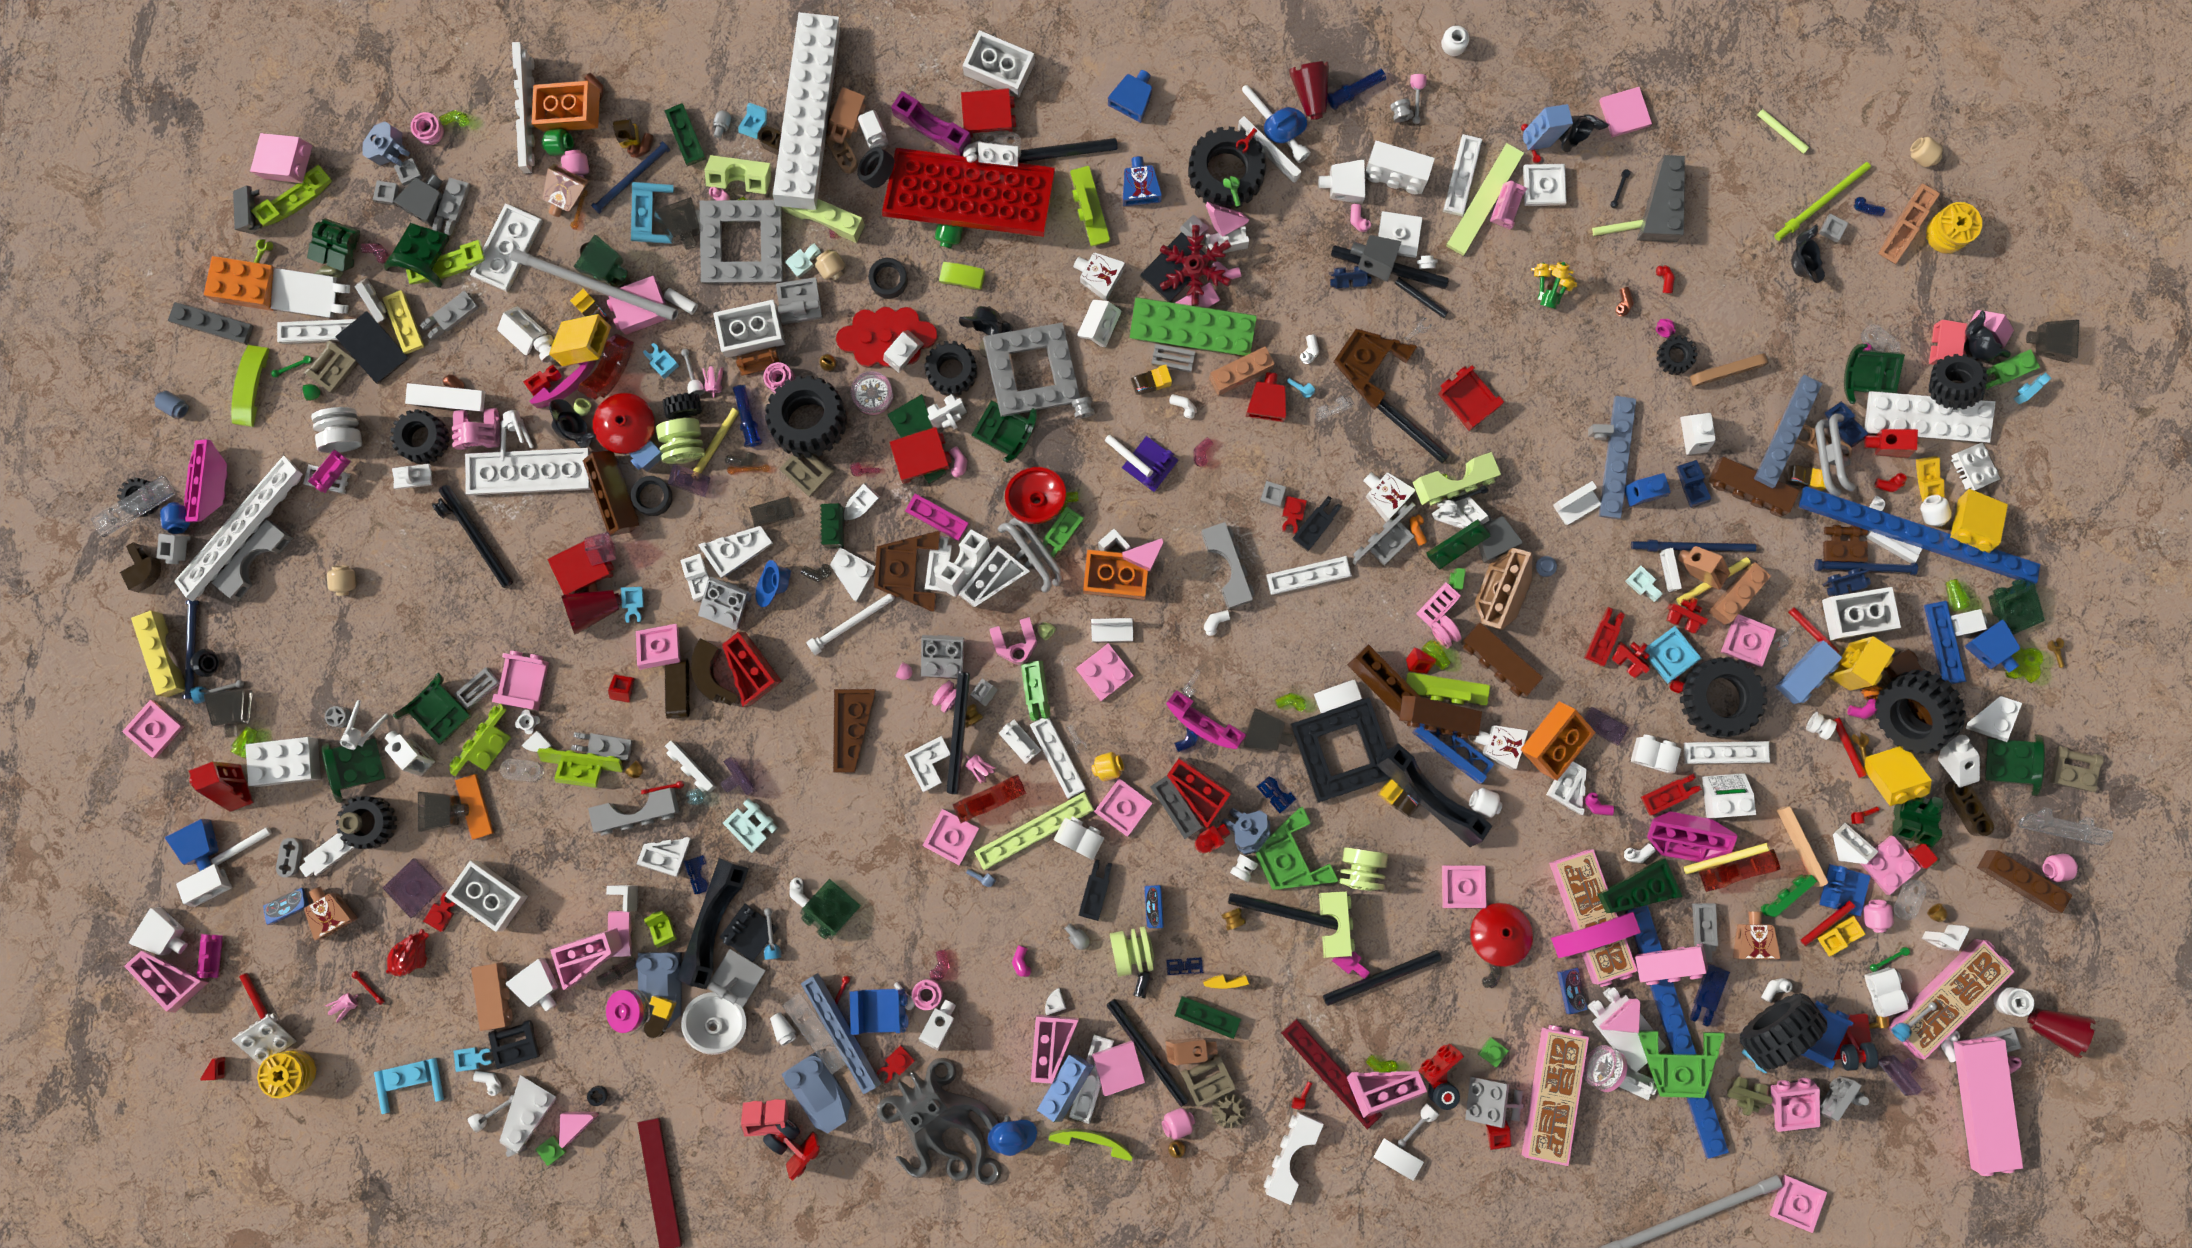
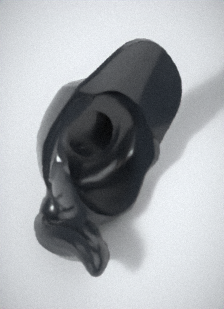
M1590 114L1571 116L1573 124L1559 138L1562 142L1561 149L1564 152H1570L1573 146L1577 147L1578 143L1587 139L1593 129L1602 130L1607 128L1609 124Z
M1817 224L1796 238V249L1791 257L1794 273L1799 277L1809 276L1814 283L1821 282L1825 277V272L1822 268L1823 262L1820 259V249L1813 240L1818 234Z
M978 306L972 316L959 317L961 326L974 328L976 331H982L987 335L1013 331L1012 325L1002 320L998 311L990 306Z
M1982 310L1965 330L1971 354L1983 362H1989L1997 356L2009 358L2011 352L2001 349L2002 345L1995 341L1991 331L1984 326L1986 314Z
M555 399L549 403V410L553 418L551 427L554 432L564 440L574 441L580 448L588 447L593 439L596 438V435L593 432L587 433V423L580 417L579 413L574 411L573 407L566 400Z

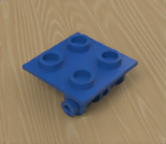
M1829 864L1826 874L1828 884L1823 886L1819 905L1838 910L1850 900L1855 905V908L1849 913L1861 917L1871 876L1849 870L1843 866L1838 867Z

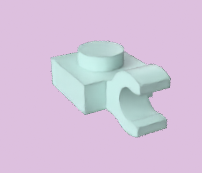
M814 243L805 253L799 249L785 263L799 279L814 267L811 261L818 257L821 251Z
M1642 566L1638 567L1625 581L1639 595L1646 592L1653 602L1662 595V592L1652 585L1656 579Z

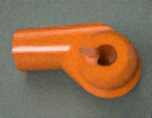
M1417 514L1415 517L1412 516L1409 522L1411 533L1414 535L1418 546L1425 544L1427 539L1420 525L1424 524V519L1420 514Z

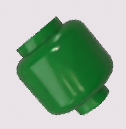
M552 129L545 132L541 144L550 156L565 155L566 151H571L574 141L572 135L565 129Z
M937 224L935 239L940 242V246L952 248V244L958 245L960 243L963 227Z

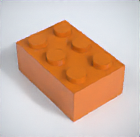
M589 81L533 85L532 125L543 132L552 129H565L568 131L598 128L600 89Z
M212 256L203 295L214 302L273 311L274 309H271V296L275 267L267 264Z
M1087 550L1083 594L1145 600L1148 570L1124 560L1122 553Z
M1559 701L1520 750L1541 773L1558 781L1596 732L1576 709Z

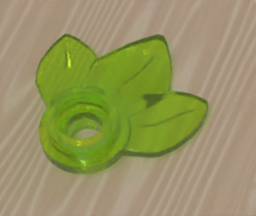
M2020 647V650L2011 655L2019 666L2009 673L2005 669L2006 677L2017 679L2024 676L2029 683L2035 682L2040 677V665L2043 662L2041 651L2036 648L2023 649ZM2028 656H2032L2035 659V661H2030L2028 659Z

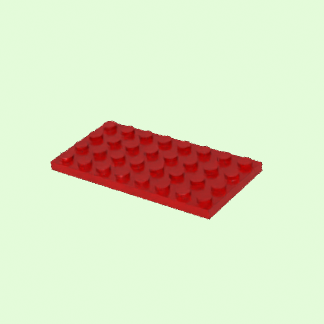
M904 148L895 149L894 169L889 177L882 208V217L1044 237L1055 167L1018 163V166L978 162V158L969 163L966 157Z

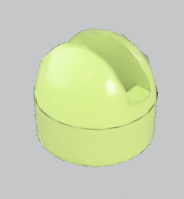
M584 398L576 399L574 411L579 413L580 416L587 415L590 411L591 403Z
M1043 622L1038 626V634L1044 640H1048L1056 630L1048 622Z

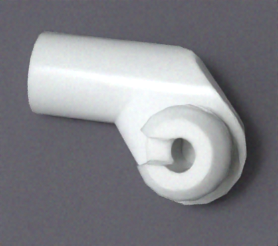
M980 140L964 148L963 155L967 158V162L971 163L977 160L975 153L978 152Z
M1316 335L1306 337L1308 348L1300 355L1301 361L1305 364L1313 362L1319 354Z
M1171 395L1170 404L1183 407L1185 409L1184 416L1193 419L1195 413H1197V408L1186 397Z
M1228 610L1209 615L1204 624V630L1208 636H1213L1217 633L1216 628L1220 622L1230 620Z
M1649 843L1641 850L1627 848L1624 852V858L1629 862L1643 863L1656 850Z
M796 877L790 882V897L805 909L811 900L803 894V880Z
M1784 978L1771 980L1761 998L1771 1003L1776 993L1790 992L1792 990V983Z
M1957 1030L1940 1044L1950 1062L1956 1061L1953 1042L1960 1039V1034Z
M475 1071L473 1081L485 1083L488 1087L487 1093L489 1095L495 1096L501 1091V1083L494 1073Z

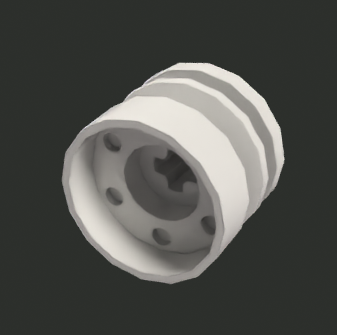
M334 407L322 409L312 414V422L315 423L313 429L320 432L315 435L316 447L319 452L331 453L335 449L341 453L355 450L362 446L361 433L358 429H354L359 424L356 419L357 411L354 408Z

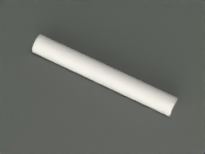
M1111 435L1106 437L1105 441L1147 477L1153 474L1152 469Z
M270 828L262 829L212 858V863L219 865L272 834Z

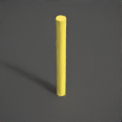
M732 408L706 449L705 456L700 459L689 476L690 478L697 481L738 416L739 411Z
M1746 557L1728 568L1730 571L1728 577L1750 565L1749 558ZM1702 583L1676 599L1677 603L1681 606L1682 599L1690 601L1692 597L1700 595L1712 586Z
M1768 843L1684 866L1686 874L1768 852L1770 849Z

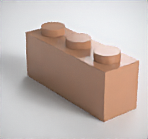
M1265 346L1210 372L1209 379L1219 396L1272 371L1275 364Z
M1756 562L1748 565L1708 612L1723 625L1731 623L1771 575Z
M503 962L471 968L480 1031L510 1026L513 1020V1012L508 1004L510 991L505 983L507 970L503 966Z

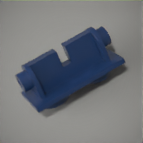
M1354 266V270L1338 267L1334 268L1333 272H1329V275L1333 276V279H1330V287L1335 289L1349 288V280H1352L1353 287L1371 284V276H1368L1367 272L1359 269L1358 266Z
M1860 568L1849 571L1848 575L1842 577L1840 574L1830 576L1828 581L1823 584V587L1829 586L1827 588L1829 596L1849 593L1847 585H1850L1852 592L1866 589L1871 585L1870 579L1868 577L1865 578V574L1869 572V569L1861 571Z

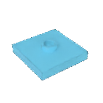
M1676 626L1660 636L1645 649L1650 655L1647 658L1667 684L1702 659Z

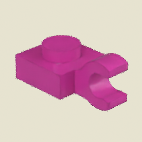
M1352 952V956L1334 957L1332 959V962L1347 974L1354 970L1365 979L1370 973L1358 963L1361 957L1355 952Z

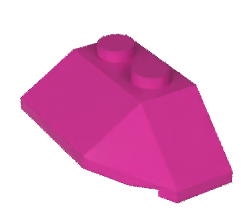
M208 439L196 440L194 442L195 448L189 460L184 498L186 522H200L223 505L225 498L224 488L225 480L227 479V463L212 441Z
M1670 811L1653 818L1647 838L1663 856L1701 862L1732 853L1737 834L1713 819Z

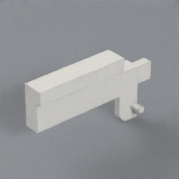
M1876 495L1869 507L1882 511L1885 507V501ZM1868 531V534L1865 536L1867 539L1909 563H1915L1922 548Z

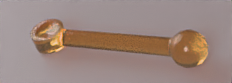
M587 190L582 194L574 221L570 224L573 230L579 228L578 219L584 198L588 195Z
M767 464L762 467L734 468L730 466L727 468V472L730 475H734L735 472H768L770 470Z

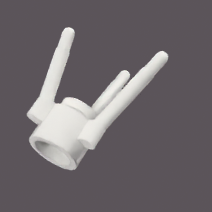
M511 410L503 414L504 420L500 422L501 461H505L506 428L509 431H516L521 443L524 442V435L531 449L534 448L524 426L523 419L520 418L519 411Z
M357 700L340 744L351 750L356 749L357 745L363 746L366 739L388 718V714L379 719L361 737V732L353 728L361 703L360 700Z

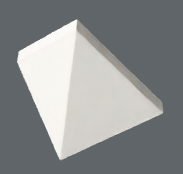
M1846 823L1833 834L1839 861L1867 864L1878 853L1873 846Z

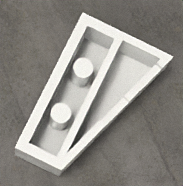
M997 545L958 595L972 607H976L1030 571Z

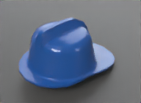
M1286 107L1276 111L1266 120L1264 132L1272 142L1286 143L1305 131L1307 119L1298 109Z
M769 560L766 563L755 592L756 602L760 607L768 606L776 594L784 593L787 590L791 575L790 569L778 566L774 560Z
M1029 1120L998 1123L988 1134V1144L997 1153H1002L1006 1156L1016 1155L1020 1151L1028 1149L1034 1143L1037 1136L1036 1126Z

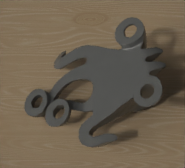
M946 1058L933 1060L927 1068L925 1080H922L915 1072H910V1076L915 1084L914 1088L909 1087L904 1082H899L898 1087L903 1096H887L877 1105L878 1117L886 1123H893L901 1119L920 1159L921 1166L915 1168L905 1158L901 1156L895 1158L910 1176L923 1178L928 1175L932 1168L928 1151L934 1150L949 1158L946 1172L950 1178L955 1181H963L968 1178L972 1171L970 1159L960 1152L948 1149L942 1141V1134L947 1129L958 1128L967 1133L975 1144L977 1153L975 1177L978 1182L983 1185H992L999 1180L1002 1174L1001 1165L995 1159L985 1158L986 1146L980 1130L968 1115L971 1111L978 1114L989 1130L999 1122L995 1119L990 1109L980 1100L948 1092L942 1088V1086L950 1084L956 1077V1067L951 1060ZM938 1065H945L947 1067L948 1074L946 1076L939 1077L936 1075L935 1069ZM887 1104H891L896 1108L895 1115L888 1116L885 1114L884 1108ZM1005 1116L1003 1122H1010L1011 1118ZM953 1161H962L964 1169L961 1172L953 1171L951 1167ZM989 1164L993 1167L994 1173L992 1176L986 1177L982 1174L981 1168L983 1165Z

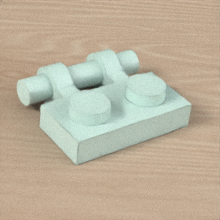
M748 798L743 803L748 810L743 813L737 808L723 824L753 853L768 839L762 832L767 828L771 833H774L778 827L773 823L774 820L770 816L767 817L760 810L761 807L757 803L754 804ZM753 815L761 822L759 826H756L750 820Z

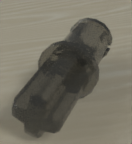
M630 957L617 966L613 965L607 972L597 976L596 980H598L599 986L605 988L612 982L623 979L624 975L636 969L635 958Z

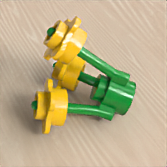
M1542 262L1537 264L1536 268H1531V271H1534V277H1540V290L1537 298L1541 299L1540 305L1556 309L1565 290L1572 291L1574 287L1577 288L1576 279L1569 275V273L1573 274L1574 270L1569 269V265L1565 262H1557V265L1550 264V268L1549 264ZM1552 274L1556 277L1552 291L1546 289L1544 293L1545 277H1551ZM1558 286L1561 287V290H1560L1559 293L1556 292L1557 289H1558Z

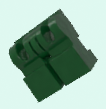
M326 218L322 219V222L318 221L312 230V242H309L307 259L326 264L340 271L353 268L354 259H352V255L360 238V230Z
M1934 796L1929 800L1924 797H1918L1903 804H1896L1894 807L1895 820L1893 821L1892 836L1907 841H1912L1914 838V843L1926 844L1928 847L1933 848L1942 838V829H1939L1941 810L1943 809L1942 798Z

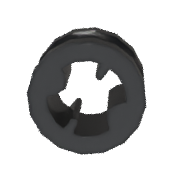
M442 498L438 499V503H432L434 510L441 518L444 519L446 514L452 513Z
M598 1085L589 1090L587 1094V1100L592 1106H600L608 1098V1092L605 1087ZM595 1091L602 1094L603 1097L599 1099L600 1101L592 1097L596 1093Z

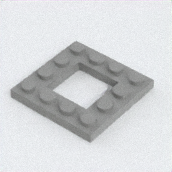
M774 200L700 201L701 283H783L782 207L775 206ZM722 222H761V261L722 262Z
M1063 322L983 337L1001 417L1030 412L1032 408L1041 410L1072 404L1073 400L1080 398ZM1046 348L1055 385L1017 392L1009 354Z

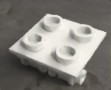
M1983 442L1951 455L1953 458L1951 461L1955 468H1963L1958 470L1957 473L1965 472V475L1960 476V479L1967 476L1966 479L1962 480L1965 490L1972 489L1975 491L2000 480L1997 469L1994 467Z
M275 1013L267 1014L264 1019L256 1021L255 1024L250 1025L244 1032H239L238 1036L232 1039L236 1045L259 1065L270 1055L280 1053L296 1042L290 1034L276 1023L278 1017Z

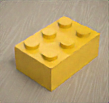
M1874 636L1851 642L1842 654V659L1838 662L1840 664L1833 673H1830L1829 678L1849 691L1876 685L1882 678L1881 672L1884 667H1888L1892 662V654L1895 650Z

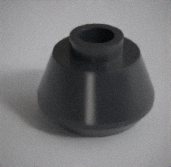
M201 649L191 657L190 667L197 675L209 677L218 670L219 658L213 650Z

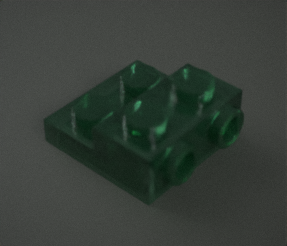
M2018 579L2012 582L2011 587L1997 588L1993 591V595L1988 596L1993 615L1997 616L1999 621L2003 619L2013 635L2045 621L2037 589L2032 582Z
M828 879L801 909L800 914L805 924L808 926L813 924L818 929L817 933L825 940L829 938L832 941L851 917L860 909L861 905L831 879Z

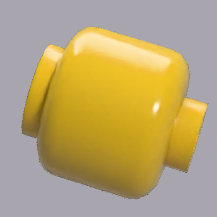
M1114 752L1098 755L1095 758L1094 765H1092L1094 776H1098L1104 782L1119 778L1122 771H1124L1121 756L1116 755Z

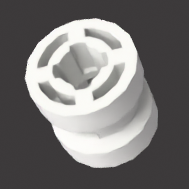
M544 335L533 342L535 349L540 352L539 357L543 363L555 360L549 355L554 342L551 335Z
M1815 712L1808 721L1806 730L1811 733L1816 732L1819 734V737L1827 740L1833 734L1837 723L1831 719L1826 720L1822 714Z
M1240 854L1237 859V865L1232 868L1230 873L1249 882L1251 872L1257 868L1258 864Z

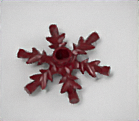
M1192 225V237L1187 236L1188 241L1192 245L1188 246L1192 250L1191 255L1185 256L1184 250L1180 253L1176 245L1173 246V250L1165 245H1162L1160 248L1161 253L1169 256L1166 261L1176 260L1175 264L1182 263L1184 265L1182 271L1175 270L1176 274H1166V277L1169 279L1159 284L1163 291L1173 285V289H1176L1180 280L1183 284L1185 276H1190L1192 281L1187 286H1191V288L1187 292V296L1192 295L1191 306H1199V294L1204 295V291L1199 286L1204 285L1199 281L1200 276L1207 275V281L1209 282L1211 278L1215 286H1218V281L1226 286H1229L1232 282V279L1223 276L1226 272L1225 270L1215 271L1217 266L1213 268L1208 267L1210 260L1217 261L1215 257H1225L1226 255L1223 251L1229 249L1232 245L1228 240L1220 246L1218 242H1215L1212 250L1208 247L1206 255L1200 254L1199 250L1204 246L1200 244L1205 235L1199 236L1200 225Z

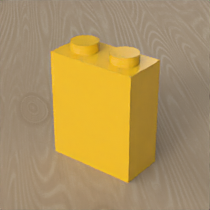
M599 314L563 321L560 324L549 355L561 366L600 359L611 326Z
M1968 489L1958 498L1950 537L1990 553L2001 543L2008 504Z
M1902 746L1866 757L1864 770L1889 806L1903 804L1909 800L1918 797L1922 798L1930 794L1931 778L1913 754L1903 750Z

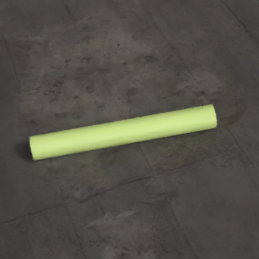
M1764 109L1757 114V116L1803 154L1807 151L1809 147Z
M1643 220L1592 228L1593 236L1641 228Z

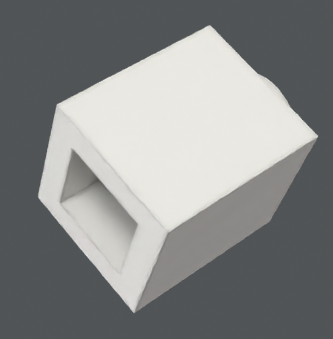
M1981 609L1951 616L1955 636L1987 629V620Z

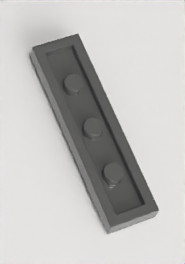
M174 302L168 321L245 345L248 344L254 327L245 322Z

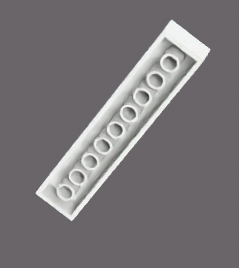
M798 13L773 189L775 206L816 210L840 36V23L837 16Z

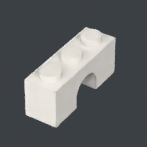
M970 530L959 544L960 553L954 563L946 561L935 575L938 587L954 597L958 595L991 551L988 538L973 530Z

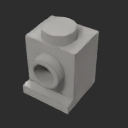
M159 534L157 558L166 559L165 563L179 564V561H185L187 540H190L191 536Z

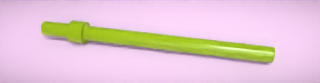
M1865 162L1795 219H1790L1785 223V227L1774 235L1775 239L1780 241L1789 233L1795 232L1800 228V224L1867 172L1871 165Z

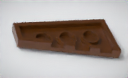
M834 689L833 773H855L876 689Z

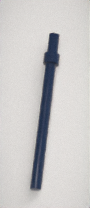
M1653 539L1631 542V549L1647 550L1648 552H1657L1658 550L1669 548L1691 551L1695 546L1708 551H1756V544L1658 542V540Z

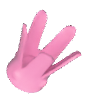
M709 367L707 377L704 368H702L706 381L705 392L713 393L714 398L715 393L722 392L723 367L720 368L716 382L713 367Z
M975 754L972 758L966 756L969 761L965 766L974 773L980 784L986 781L984 776H987L988 772L994 773L993 769L995 767L984 762L979 755Z
M347 993L342 995L339 1000L325 1005L326 1007L333 1005L331 1010L328 1011V1015H333L345 1008L336 1020L339 1023L351 1009H355L358 1006V1002L355 999L358 995L353 996Z

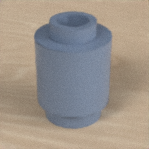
M167 390L158 393L154 400L156 408L173 418L181 419L189 409V406L183 399Z

